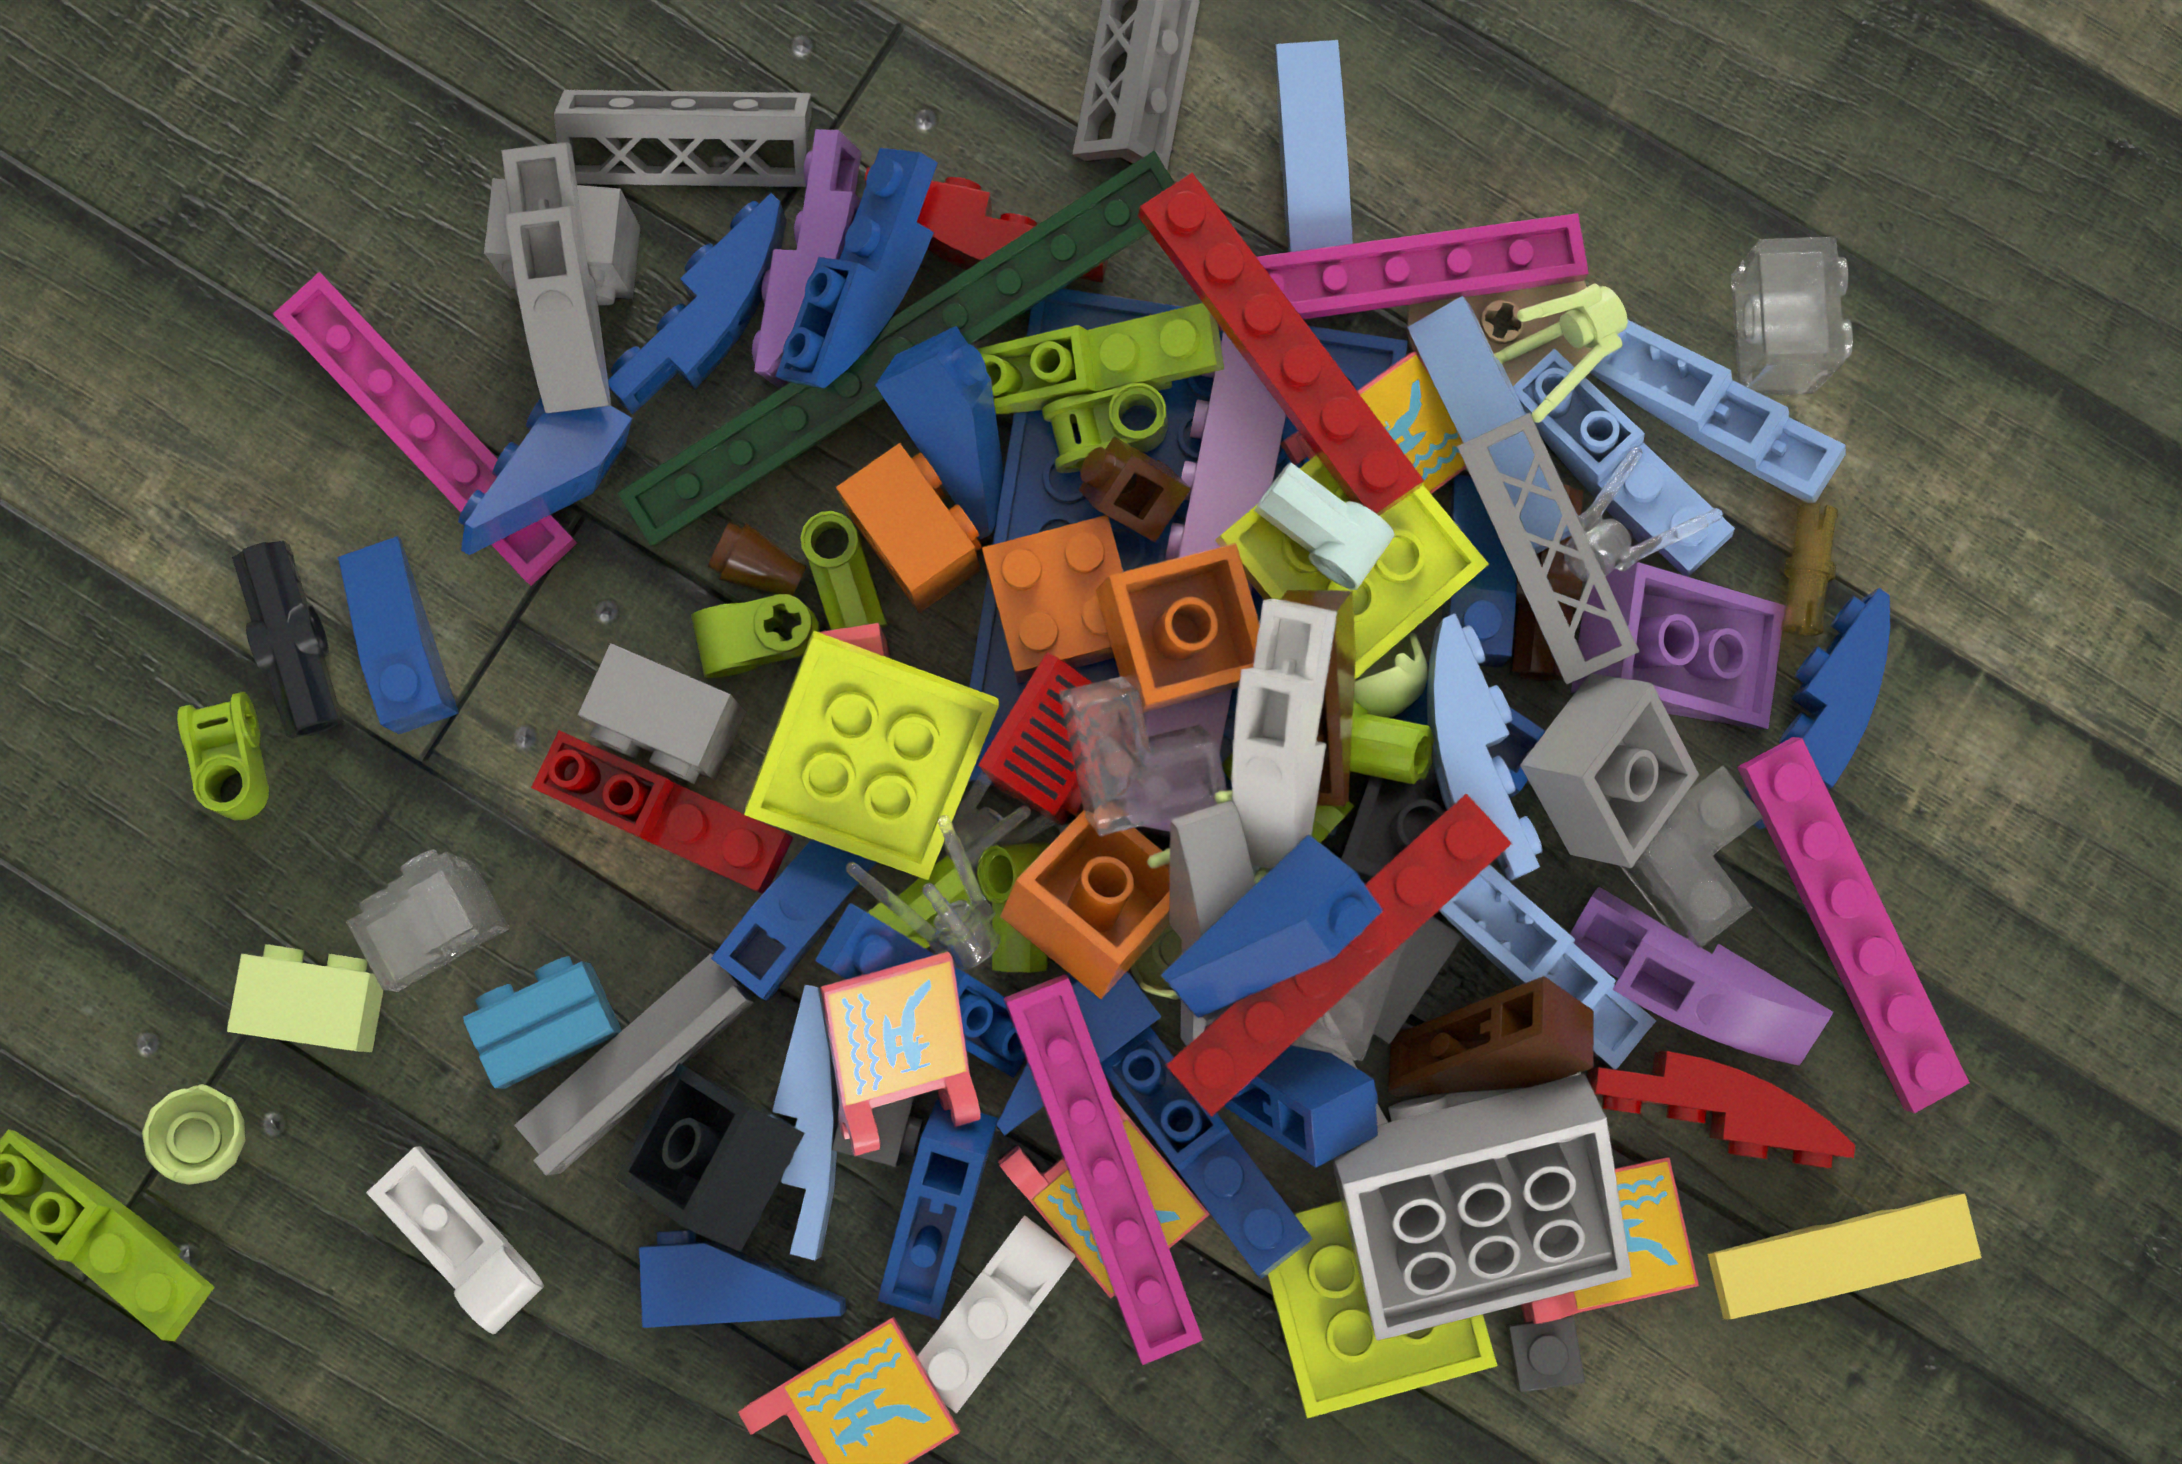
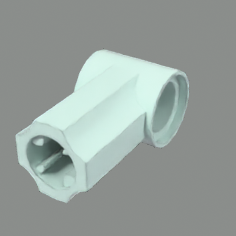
M1291 462L1270 485L1254 510L1309 551L1308 558L1322 574L1335 583L1351 590L1358 589L1395 535L1393 529L1379 515L1358 503L1351 501L1344 503Z

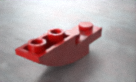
M867 167V169H866V174H865V178H864L866 185H867V183H866L867 175H868V172H869V170H870L869 167ZM948 177L944 183L931 180L917 223L934 232L927 249L964 270L971 268L1037 225V222L1032 218L1014 213H1004L1000 219L992 218L990 192L982 191V187L974 181L960 177ZM1108 260L1079 278L1103 283Z
M558 730L531 786L532 789L761 894L772 884L793 839L792 836L779 829L745 816L741 812Z
M1660 1051L1654 1054L1652 1075L1599 1067L1588 1069L1587 1080L1596 1096H1603L1602 1109L1641 1114L1642 1102L1667 1106L1666 1118L1705 1124L1706 1112H1712L1709 1138L1729 1141L1727 1154L1767 1159L1768 1147L1793 1150L1792 1163L1832 1169L1833 1156L1854 1158L1855 1144L1829 1120L1810 1106L1765 1080L1724 1064L1700 1057Z

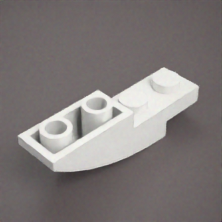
M1277 599L1263 600L1253 668L1241 670L1233 742L1232 800L1238 809L1252 865L1272 869L1308 834L1310 836L1312 834L1326 743L1317 742L1316 739L1337 615L1336 611Z

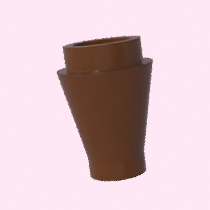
M731 522L727 524L708 564V568L721 574L719 580L779 595L788 594L793 596L807 567L793 559L746 523L744 528Z

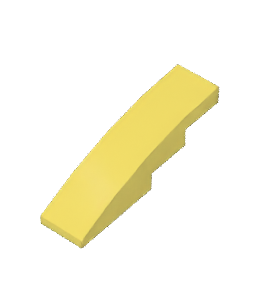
M1954 1194L1899 1209L1880 1210L1832 1224L1802 1228L1710 1253L1708 1258L1723 1319H1734L1925 1274L1980 1259L1981 1254L1966 1195Z

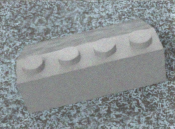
M1585 1074L1377 1125L1378 1136L1332 1159L1338 1191L1376 1341L1632 1277L1607 1118Z

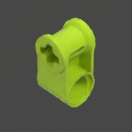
M1130 383L1093 394L1065 397L1045 405L1041 410L1043 419L1051 422L1059 453V457L1055 459L1054 463L1056 471L1059 473L1081 471L1083 462L1088 454L1097 447L1106 449L1114 436L1141 452H1148L1158 447L1164 440L1168 430L1166 404L1162 395L1153 386L1144 383ZM1143 405L1155 412L1156 418L1154 423L1143 431L1130 430L1121 422L1123 414L1133 406ZM1074 423L1079 428L1082 440L1080 444H1077L1072 429Z
M788 594L774 595L744 603L713 606L691 614L704 678L736 675L754 670L762 665L798 658L804 655L813 630L819 632V622L815 613L801 600ZM787 612L797 621H801V625L792 628V639L788 641L777 632H773V628L783 624L782 614Z
M245 692L232 694L231 701L201 709H196L193 705L179 707L177 715L178 728L187 753L193 791L197 800L205 808L235 821L247 820L256 816L265 807L269 798V785L260 748L259 723L249 696ZM240 773L242 777L240 793L235 799L223 802L221 799L223 782L229 776Z

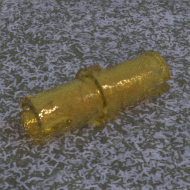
M1803 503L1797 506L1796 514L1798 516L1792 557L1785 560L1783 573L1786 577H1789V584L1781 629L1791 634L1795 633L1796 626H1800L1799 635L1816 636L1823 633L1828 582L1835 579L1837 566L1831 561L1835 523L1839 511L1830 505L1824 507V513H1819L1821 503Z

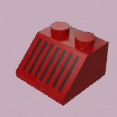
M1047 652L978 766L998 789L1063 826L1070 813L1078 817L1089 804L1097 786V783L1091 779L1104 758L1112 761L1122 749L1130 732V727L1125 725L1129 716L1122 703L1061 659Z

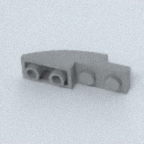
M563 142L501 150L510 213L505 214L515 283L529 352L545 413L611 406L594 277L589 276L572 145Z
M1231 800L1170 820L1169 924L1182 939L1183 954L1255 886L1247 842L1238 809ZM1181 1000L1180 1038L1185 1045L1190 1044L1234 1003L1201 1018H1197Z

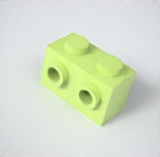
M265 944L263 957L241 954L227 1032L351 1051H373L386 976L366 973L368 960L329 954L327 967L303 963L305 950Z

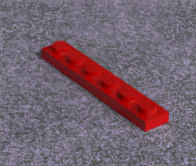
M1193 172L1141 205L1138 213L1139 219L1350 501L1358 503L1380 516L1418 490L1424 482L1422 476Z
M1466 793L1365 884L1383 911L1337 956L1235 1002L1165 1066L1212 1117L1505 851L1512 842Z

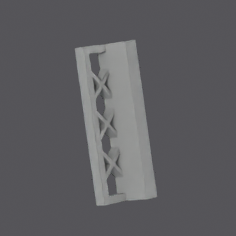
M1102 0L1073 155L1083 161L1122 157L1134 164L1155 150L1166 170H1168L1200 0H1138L1136 11L1123 25L1120 22L1122 10L1129 0ZM1126 51L1128 55L1125 69L1111 83L1109 80L1111 67L1120 55ZM1114 109L1116 117L1112 138L1098 140L1100 124Z
M564 90L554 112L557 143L567 142L572 145L577 184L807 187L804 179V162L809 152L808 130L812 117L811 93ZM573 137L596 138L613 154L602 165H575ZM617 138L628 139L622 144ZM642 138H658L675 155L664 166H647L630 150ZM679 139L690 140L684 145ZM704 139H720L737 155L725 167H709L692 151ZM740 139H748L751 141L746 145ZM766 140H794L795 168H772L754 152ZM621 160V161L624 162L627 166H615V165ZM682 161H684L688 166H678V165H679ZM744 162H746L750 167H740V166H741Z
M1530 412L1457 446L1566 685L1639 653L1638 647ZM1524 431L1535 455L1525 482L1499 473L1488 447ZM1539 466L1551 491L1532 484ZM1504 482L1522 488L1516 506H1514ZM1529 491L1555 500L1562 517L1553 541L1527 533L1520 514ZM1566 525L1578 551L1559 544ZM1531 542L1549 548L1543 567ZM1556 551L1583 560L1587 568L1589 578L1580 601L1556 593L1552 589L1547 574ZM1593 585L1605 610L1586 604ZM1558 601L1577 608L1570 626ZM1583 611L1609 619L1621 645L1585 661L1574 637Z
M710 953L514 1125L539 1154L533 1161L545 1175L561 1174L672 1076L678 1063L685 1065L756 1003L729 972L711 959L714 954Z

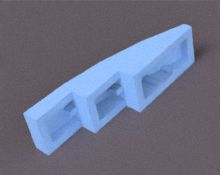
M1338 40L1275 44L1280 165L1283 172L1285 229L1288 236L1289 252L1353 244L1344 100Z
M1463 296L1407 327L1463 443L1526 414L1503 365L1494 356L1471 305ZM1524 431L1488 447L1499 473L1525 482L1535 455ZM1539 466L1532 484L1551 491ZM1504 482L1514 506H1516L1522 488ZM1529 491L1520 514L1527 533L1553 541L1562 517L1555 500ZM1567 525L1561 540L1571 536ZM1531 542L1536 554L1548 548Z
M1628 320L1627 328L1618 334L1622 340V347L1605 356L1590 373L1642 409L1702 446L1764 481L1814 506L1846 455L1845 444L1790 418L1788 407L1733 381L1730 369Z
M1490 864L1439 910L1516 986L1545 976L1594 1010L1593 1055L1607 1068L1616 1070L1656 1022L1638 1004L1612 990L1616 980L1573 943L1575 939Z
M805 984L772 1112L797 1118L795 1127L805 1133L793 1155L791 1163L783 1173L781 1183L806 1189L790 1254L817 1260L822 1257L835 1187L837 1151H833L832 1147L839 1125L838 1092L821 989Z

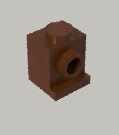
M1115 436L1106 449L1097 447L1088 454L1080 472L1083 483L1079 491L1095 509L1156 542L1191 490L1168 465L1160 460H1154Z

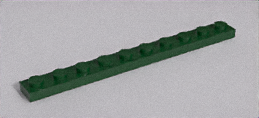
M1154 150L892 317L866 351L844 373L824 389L790 382L617 494L650 546L656 547L883 403L885 399L875 384L896 354L957 326L967 343L974 345L1149 234L1150 232L1138 217L1140 206L1175 184Z

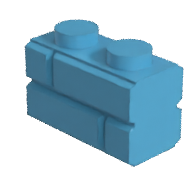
M566 956L534 971L538 982L524 989L514 992L512 985L507 984L475 999L479 1010L464 1016V1024L475 1048L480 1054L481 1062L494 1088L512 1086L617 1036L622 1031L591 963L581 961L573 965L570 956Z

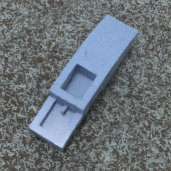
M1555 348L1513 386L1526 414L1529 412L1532 414L1546 396L1575 368ZM1586 377L1541 422L1535 423L1545 443L1612 517L1639 543L1646 539L1683 576L1689 577L1733 536L1735 528L1643 442L1645 433Z
M1455 613L1443 618L1437 626L1429 660L1427 717L1428 726H1430L1435 739L1432 749L1433 765L1447 810L1467 793L1512 842L1496 858L1504 878L1511 881L1540 867L1535 855L1542 852V846L1530 819L1527 816L1518 819L1508 794L1515 792V786L1501 756L1491 758L1487 749L1502 742L1509 735L1505 724L1512 721L1510 708L1497 685L1488 687L1478 665L1485 661L1484 651L1479 638L1470 625L1464 628L1461 627Z

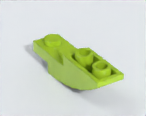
M1203 303L1089 330L1075 325L977 348L985 362L986 372L991 378L996 414L1042 410L1045 405L1058 399L1079 394H1093L1130 383H1144L1153 386L1159 391L1172 388V381L1224 370L1218 323Z
M8 1129L0 1139V1211L57 1260L72 1262L161 1340L175 1341L215 1287L178 1256L182 1250L81 1173L16 1131Z

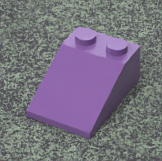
M1639 562L1601 567L1638 647L1639 653L1592 674L1652 683L1668 714L1755 729H1769L1785 605ZM1593 585L1586 604L1605 610ZM1583 611L1578 645L1585 661L1621 645L1609 619ZM1587 676L1572 682L1571 693L1575 694Z

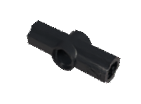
M284 540L269 543L262 542L242 549V552L233 556L232 559L251 622L246 624L247 639L257 666L269 678L275 705L279 712L285 735L293 739L302 736H313L331 730L334 726L344 721L324 657L329 656V645L318 613L311 603H307L290 544Z

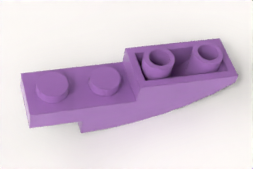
M815 130L813 149L808 152L804 162V179L807 187L803 211L798 213L794 225L797 250L773 249L771 268L765 273L762 281V298L765 306L761 330L755 334L752 344V357L755 364L754 371L780 389L790 383L776 377V373L783 356L785 341L792 332L805 296L807 280L814 271L818 257L840 259L845 245L847 230L854 221L861 201L855 193L862 152L839 130Z
M1598 887L1593 893L1570 933L1575 939L1573 943L1602 969L1618 978L1612 990L1679 1026L1741 1051L1800 1066L1833 1014V1011L1722 945L1718 944L1711 954L1601 887Z

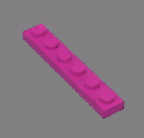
M1578 213L1257 257L1303 319L1455 299L1461 296L1470 297L1584 281L1589 274ZM1218 324L1219 331H1222L1223 329Z
M320 272L273 313L460 512H462L467 501L476 490L486 494L497 478L492 472L498 459ZM549 515L491 545L532 586L569 552L577 542Z
M1792 737L1738 766L1741 777L1903 1109L1915 1114L1969 1084L1970 1082L1803 738Z
M1064 974L1003 998L1140 1362L1144 1365L1203 1341L1069 978Z

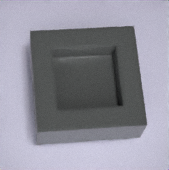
M1570 1315L1540 1324H1533V1321L1506 1325L1517 1391L1522 1393L1585 1383L1574 1316Z

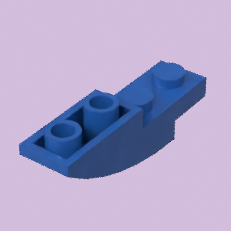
M887 148L879 149L876 160L868 172L867 185L854 221L847 230L845 245L840 259L818 257L814 271L807 280L805 296L792 332L785 341L783 356L776 377L785 381L824 389L844 373L866 351L882 331L906 295L934 234L933 231L917 223V219L938 162L921 152Z
M772 193L760 204L757 201H752L744 206L731 221L730 228L732 230L715 246L711 243L702 246L690 257L685 265L686 273L680 280L692 301L687 306L681 303L670 309L659 321L656 327L658 333L641 349L637 346L630 348L612 366L611 374L613 376L608 379L609 389L632 415L677 373L695 390L721 363L742 335L762 300L763 277L771 268L773 249L781 250L787 220L780 201Z
M1880 588L1862 600L1852 596L1846 602L1830 625L1838 631V634L1825 651L1818 646L1815 647L1794 675L1802 684L1791 699L1809 711L1811 715L1807 716L1801 712L1783 733L1779 743L1781 744L1792 737L1803 738L1827 789L1835 785L1852 758L1868 725L1879 694L1887 660L1890 633V595ZM1745 787L1742 794L1750 800L1739 815L1761 830L1766 826L1747 787Z
M849 903L815 961L848 980L935 956V954L864 910ZM954 966L966 1050L1014 1078L1026 1057L1003 999L1005 997Z
M1149 1026L1101 1063L1103 1072L1261 1280L1313 1239L1236 1140L1217 1112L1211 1117L1165 1066L1174 1057Z

